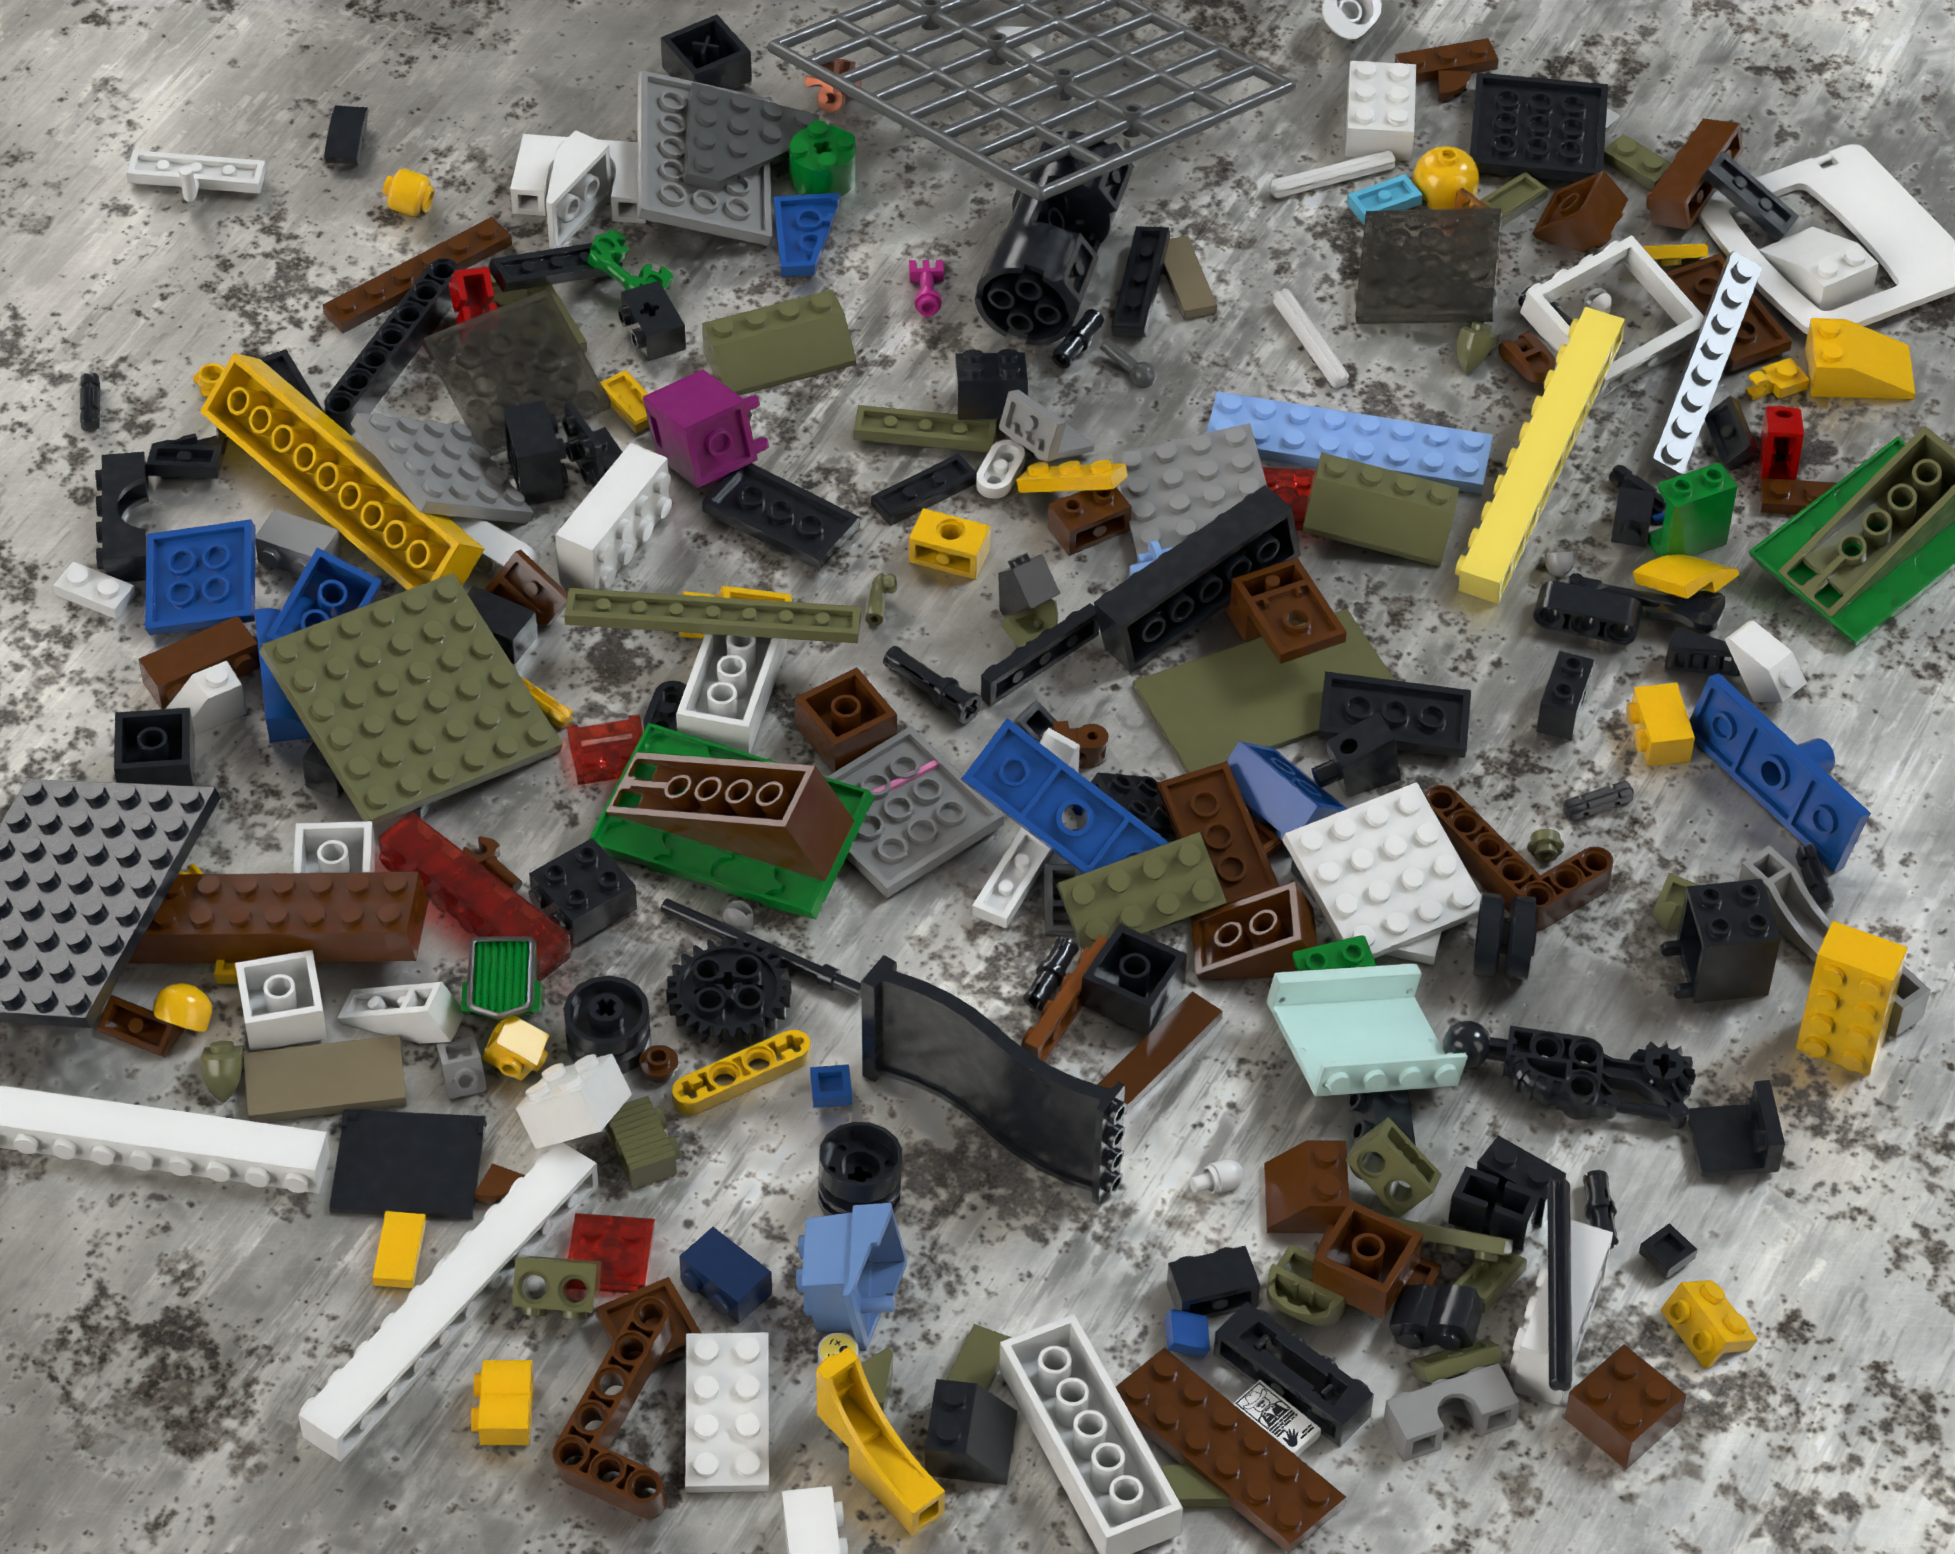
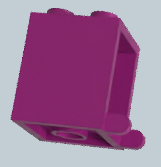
M704 369L643 396L655 452L668 458V466L697 488L757 461V454L769 448L767 438L753 439L748 416L749 411L760 406L759 397L753 395L743 399Z

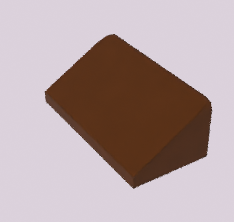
M110 995L96 1031L163 1058L167 1056L185 1030V1028L156 1018L152 1010L114 995Z

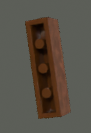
M1702 119L1695 131L1691 132L1683 148L1677 152L1671 165L1663 172L1657 185L1648 193L1646 206L1650 210L1652 225L1690 229L1717 190L1702 177L1703 173L1722 151L1735 161L1738 160L1744 151L1740 123Z

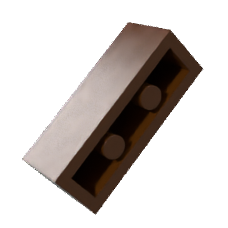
M238 615L138 659L143 684L160 709L168 707L193 674L227 661L237 678L248 675L260 668L258 644Z

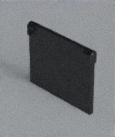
M344 1109L329 1211L331 1213L385 1215L386 1211L425 1214L426 1217L473 1219L475 1192L478 1186L483 1142L487 1126L486 1116Z

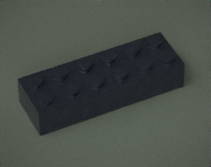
M1264 485L1254 493L1247 495L1242 501L1226 512L1219 514L1213 521L1197 532L1190 534L1184 541L1168 552L1162 553L1149 565L1133 573L1114 589L1105 592L1094 602L1104 649L1131 673L1230 605L1233 578L1299 557L1301 554L1292 508Z

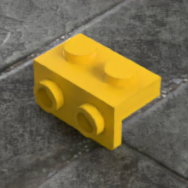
M1713 1280L1681 1282L1661 1307V1313L1703 1368H1712L1723 1353L1750 1351L1758 1341L1757 1337L1748 1327L1747 1320L1737 1313L1725 1297L1724 1290L1714 1283Z

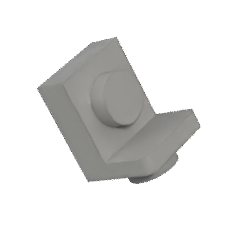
M475 1036L436 1045L447 1094L450 1099L477 1094L487 1090L482 1059Z

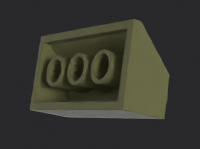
M833 289L702 323L703 353L717 380L737 395L856 365V357L845 313Z
M1321 452L1311 483L1302 532L1440 567L1455 515L1459 488Z

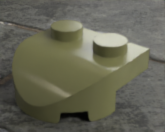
M1290 1244L1278 1264H1272L1270 1267L1267 1283L1268 1302L1281 1312L1308 1324L1329 1326L1341 1319L1350 1304L1344 1302L1345 1297L1311 1282L1313 1259L1316 1255Z

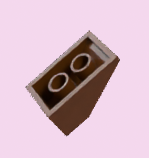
M1296 881L1191 917L1195 974L1198 979L1273 978L1275 973L1297 971L1292 960L1293 952L1318 946L1314 908Z

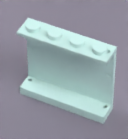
M1417 964L1279 972L1274 974L1266 1003L1315 1097L1458 1086L1467 1055L1466 1053L1453 1054V1052L1445 1054L1414 997L1422 974Z

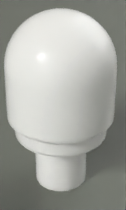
M1223 1159L1208 1164L1207 1167L1203 1168L1201 1175L1189 1179V1184L1194 1193L1207 1189L1211 1194H1221L1238 1188L1244 1179V1171L1237 1161Z

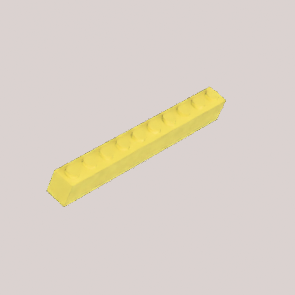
M1585 307L1580 319H1573L1568 333L1570 340L1567 345L1562 344L1556 357V364L1558 365L1555 371L1551 369L1548 371L1543 387L1545 392L1543 396L1537 395L1533 403L1531 422L1525 421L1519 434L1520 445L1518 449H1511L1506 462L1508 470L1505 475L1500 474L1498 476L1493 491L1495 497L1492 502L1487 501L1482 510L1481 521L1483 522L1479 529L1474 528L1468 541V548H1470L1467 556L1461 555L1457 562L1455 575L1459 576L1458 591L1499 604L1623 341L1624 318Z

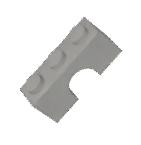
M1497 1363L1488 1367H1475L1466 1374L1449 1380H1436L1428 1387L1413 1392L1403 1391L1397 1393L1391 1399L1386 1400L1383 1423L1403 1462L1441 1450L1445 1428L1441 1419L1448 1416L1462 1417L1472 1424L1478 1437L1516 1425L1520 1402L1500 1364Z

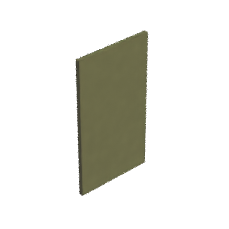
M1348 609L1334 613L1347 632L1346 642L1280 664L1263 637L1133 681L1134 690L1141 698L1186 773L1225 762L1239 741L1278 749L1318 735L1325 671L1394 680Z

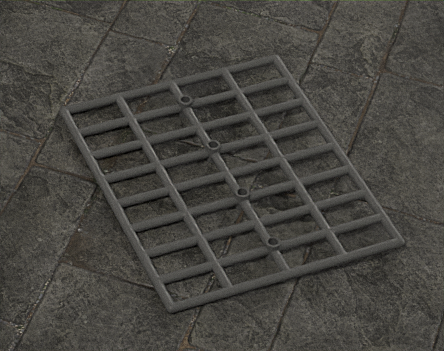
M873 0L774 39L767 44L768 51L773 55L1038 201L1047 200L1293 92L1296 88L1293 80L1135 0H1096L1060 16H1056L1041 8L1057 0H999L1008 6L965 24L953 19L948 14L982 0H947L942 3L940 0ZM898 4L915 13L870 32L853 23ZM1116 6L1135 15L1094 33H1089L1074 25ZM1022 14H1026L1041 22L1009 37L1000 32H993L987 36L980 33ZM1150 23L1169 32L1126 51L1107 42ZM920 25L925 30H937L940 27L948 30L904 49H900L885 41ZM835 29L853 38L808 57L790 49V47ZM1056 31L1075 40L1031 59L1012 50ZM961 39H965L980 47V49L936 67L917 58ZM1182 41H1187L1202 49L1198 53L1160 69L1141 60ZM866 47H870L885 55L840 75L821 66ZM1090 48L1108 57L1076 72L1070 68H1058L1054 71L1046 68ZM1218 58L1238 67L1197 86H1192L1175 77ZM983 61H987L991 65H1002L1005 62L1014 65L969 85L950 76ZM900 64L918 73L872 93L854 84ZM1123 66L1143 75L1099 95L1080 86V84ZM1028 74L1048 83L1003 103L984 94ZM1252 76L1273 85L1230 105L1210 95ZM932 82L952 91L906 111L887 102ZM1157 84L1178 93L1146 108H1142L1138 104H1127L1123 108L1114 104L1119 100ZM1052 96L1059 101H1068L1073 97L1082 101L1038 121H1034L1017 112ZM966 100L985 109L938 130L920 120ZM1192 102L1212 111L1205 116L1170 131H1166L1149 122ZM1096 110L1116 119L1111 123L1071 140L1051 130ZM1000 118L1019 128L974 148H970L954 139ZM1120 133L1130 138L1139 137L1142 134L1151 138L1106 159L1086 149ZM1033 137H1037L1053 146V148L1008 167L988 158V156ZM1069 155L1088 165L1044 186H1039L1023 177L1027 173Z

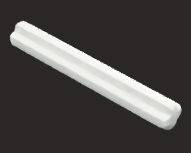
M1385 150L1275 178L1270 181V192L1274 198L1279 199L1392 170L1395 167V157L1390 150Z
M1286 288L1276 291L1273 303L1331 386L1335 389L1346 386L1349 383L1348 372L1291 291Z

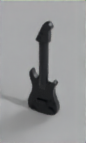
M1579 573L1569 576V584L1635 598L1642 606L1651 607L1645 609L1646 618L1679 621L1705 633L1717 629L1725 612L1726 599L1719 592L1698 591L1686 599L1666 593L1667 596L1603 584L1601 580L1583 577Z

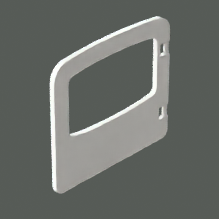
M1857 144L1842 146L1829 151L1828 154L1814 159H1806L1756 177V179L1777 197L1795 190L1807 191L1833 213L1874 255L1897 285L1893 288L1831 311L1820 310L1796 290L1751 243L1730 215L1740 211V209L1719 191L1715 192L1698 216L1700 223L1727 257L1732 251H1735L1762 266L1755 288L1805 334H1808L1811 318L1847 319L1861 326H1866L1955 292V240L1864 147ZM1830 161L1834 164L1824 169L1820 166Z

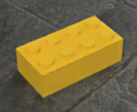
M1832 921L1817 954L1795 1049L1805 1052L1812 1057L1841 1065L1850 1071H1857L1869 1076L1885 1040L1908 947Z

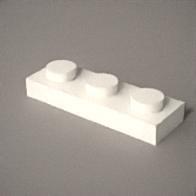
M1021 828L972 905V915L1007 928L1054 851L1024 828Z

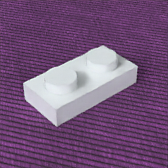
M72 562L53 585L55 595L115 619L118 618L136 595L134 585L76 562Z

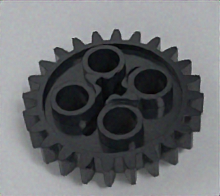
M723 937L721 946H716L711 939L707 940L706 950H702L697 945H694L693 957L682 954L681 965L673 964V976H667L666 1000L669 1003L670 1016H675L676 1026L686 1025V1035L688 1037L699 1032L700 1043H704L709 1037H713L715 1047H719L723 1039H728L731 1048H733L738 1038H742L747 1045H750L752 1034L764 1039L765 1027L777 1030V1019L785 1020L786 1008L791 1006V981L789 980L788 968H782V959L780 957L771 959L770 948L758 952L757 941H754L749 947H744L743 938L739 937L735 945H730L727 937Z

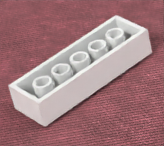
M1075 1314L1000 1342L999 1370L1099 1554H1132L1180 1535L1183 1507Z

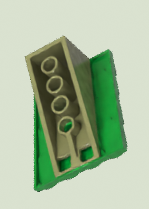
M1926 426L1908 443H1905L1897 436L1749 551V556L1762 569L1781 582L1789 592L1808 605L1817 616L1823 618L1836 629L1844 639L1851 642L1855 647L1955 569V450Z

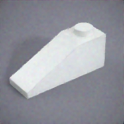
M443 982L352 989L337 1020L341 1024L387 1036L400 1035L402 1040L418 1044L451 1042L464 1014L461 1012L460 1004Z

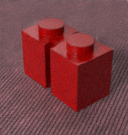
M489 266L455 270L448 284L454 313L459 312L455 320L461 349L495 345L502 330L496 303H491L495 295Z

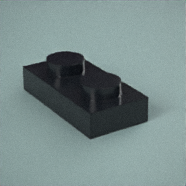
M1729 396L1707 412L1705 422L1724 467L1732 471L1759 451L1740 404L1735 398Z

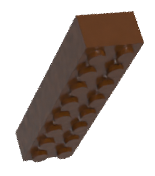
M419 872L178 874L128 964L216 963L217 960H224L225 963H238L313 950L315 962L416 961L429 900Z

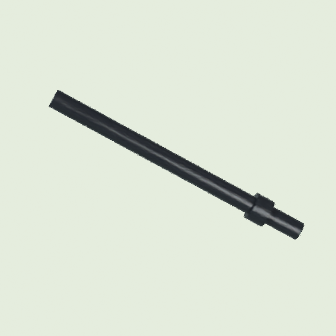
M668 898L661 905L662 913L721 939L727 937L728 941L736 944L739 937L743 938L744 947H749L754 941H757L758 952L770 948L771 959L780 957L783 966L815 979L817 985L830 991L837 989L861 999V983L842 975L841 970L828 964L821 966Z

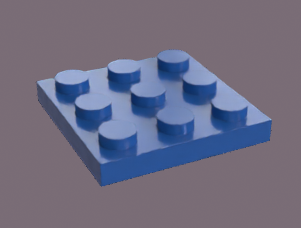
M251 519L147 534L145 630L150 636L210 628L237 615L243 623L255 621L256 526Z

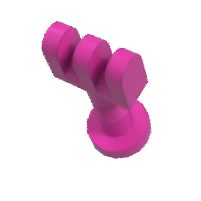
M943 259L936 260L935 268H930L929 260H922L923 268H917L916 260H909L910 283L920 282L921 291L916 294L914 299L915 308L924 316H933L940 310L942 305L941 295L934 290V282H944Z

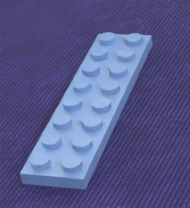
M1219 391L1216 393L1207 429L1208 433L1250 423L1259 457L1263 460L1316 468L1321 452L1451 485L1458 487L1459 491L1482 494L1493 439L1492 434Z

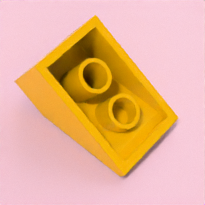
M1810 319L1805 344L1808 378L1810 379V397L1915 399V386L1908 344L1847 319Z

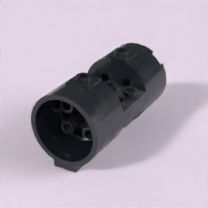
M1078 131L1056 132L1069 140L1085 134ZM1039 140L1034 146L1030 157L1053 148V146ZM1101 141L1086 148L1104 159L1123 151L1117 142L1107 144ZM1069 155L1027 173L1023 177L1039 186H1044L1088 165ZM1132 162L1044 201H1038L1016 189L1012 201V217L1007 228L1001 231L994 242L978 281L975 295V305L980 316L993 330L1004 337L1009 333L1026 339L1025 344L1030 345L1050 344L1062 339L1069 333L1099 258L1097 252L1101 243L1109 234L1134 169Z

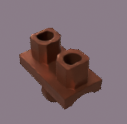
M836 59L821 66L840 75L854 69L856 62ZM813 76L805 77L804 86L821 87L817 95V102L823 111L833 113L842 109L845 104L844 93ZM862 81L854 83L857 86L862 87Z

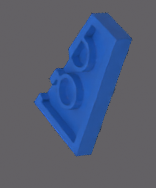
M840 193L773 197L781 277L816 274L840 205Z

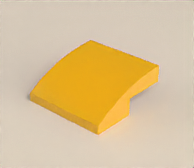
M1672 554L1649 561L1634 570L1633 575L1635 583L1688 599L1700 589L1716 593L1739 576V572L1736 568L1694 556Z

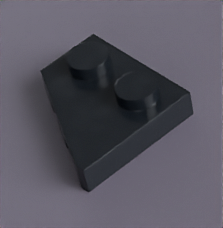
M216 428L217 435L197 440V436L194 433L175 440L152 443L146 463L147 476L218 479L229 437L219 428Z

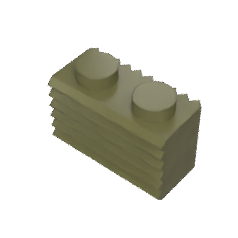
M649 1096L624 1103L605 1126V1131L632 1189L635 1190L640 1186L644 1187L646 1184L651 1185L654 1181L659 1182L661 1179L666 1180L669 1176L674 1177L677 1174L676 1160L681 1158L676 1138L674 1136L667 1137L664 1131L667 1128V1123L661 1107L653 1108Z

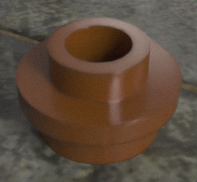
M654 1045L643 1051L639 1064L642 1073L649 1080L659 1083L673 1077L678 1069L679 1061L677 1053L672 1048L665 1045Z

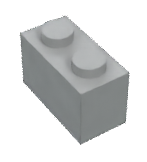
M278 509L273 510L255 536L258 562L271 568H278L296 574L299 577L317 547L337 558L342 554L338 529Z

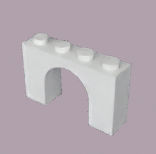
M523 134L510 188L512 214L546 216V199L558 145L568 137ZM600 140L609 144L611 181L613 183L611 193L612 221L646 224V220L637 218L638 142Z

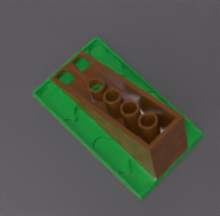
M648 723L589 839L593 838L610 857L649 867L651 871L708 885L720 892L758 901L766 907L816 920L822 908V903L825 902L834 884L837 872L840 871L852 846L851 843L854 842L867 815L866 812L869 811L875 798L867 789L822 776L815 765L778 763Z

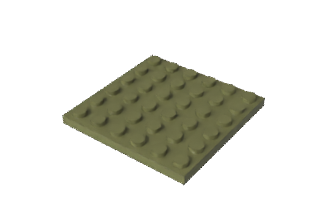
M454 573L261 644L259 653L359 815L363 821H372L373 826L561 751L563 743Z

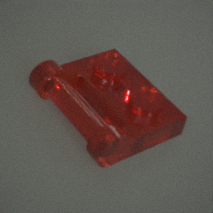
M639 714L629 715L627 720L584 727H578L577 724L566 726L577 785L620 779L643 734ZM631 735L629 739L581 746L583 741Z

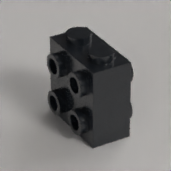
M593 838L529 873L531 890L528 891V895L532 904L539 911L543 909L550 917L551 924L556 932L560 935L565 934L574 945L637 909L636 885Z

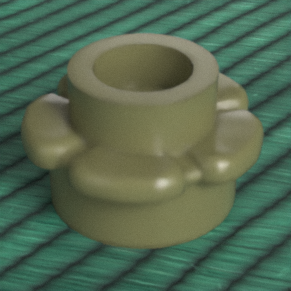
M1540 829L1533 832L1527 845L1528 852H1531L1532 856H1535L1537 860L1542 862L1555 860L1563 853L1564 842L1561 840L1560 833L1553 829Z

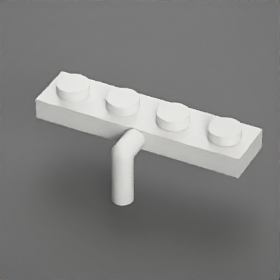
M133 150L126 175L128 183L182 187L183 198L191 202L195 200L198 189L260 194L267 170L266 162L263 160Z

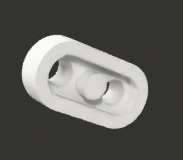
M1001 440L993 444L977 472L976 487L981 495L997 499L1006 496L1011 491L1025 465V449L1022 445L1016 444L1012 440Z

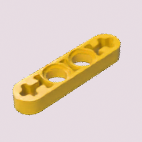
M787 1030L679 1078L672 1086L674 1108L684 1115L699 1114L802 1068L811 1059V1041L809 1036L800 1030ZM792 1046L795 1050L800 1049V1051L794 1052V1050L792 1049L787 1050V1047ZM755 1059H764L770 1065L764 1070H754L749 1066V1063ZM729 1074L735 1078V1081L730 1085L721 1086L716 1084L714 1079L719 1075ZM689 1092L692 1096L696 1095V1098L691 1099L688 1095L683 1096V1094Z

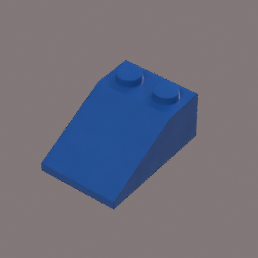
M317 547L265 639L272 641L374 603L378 598L382 580Z

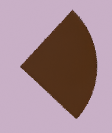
M1438 70L1439 101L1452 100L1455 98V95L1463 90H1467L1470 85L1471 71Z
M492 1163L475 1192V1201L493 1204L496 1203V1200L504 1199L513 1183L519 1177L524 1178L525 1175Z

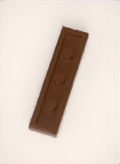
M1192 991L1097 1085L1112 1088L1118 1081L1125 1084L1124 1102L1127 1104L1126 1115L1222 1020L1223 1011Z

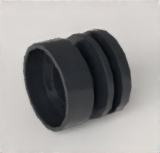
M851 1122L840 1125L826 1134L819 1150L818 1204L825 1216L852 1213L853 1205L891 1203L894 1214L900 1206L902 1147L897 1137L886 1128L870 1122Z

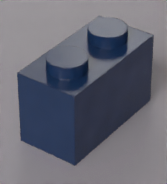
M715 1227L710 1228L679 1256L680 1279L683 1285L690 1292H698L710 1301L711 1306L718 1314L722 1316L727 1315L738 1324L772 1295V1272Z

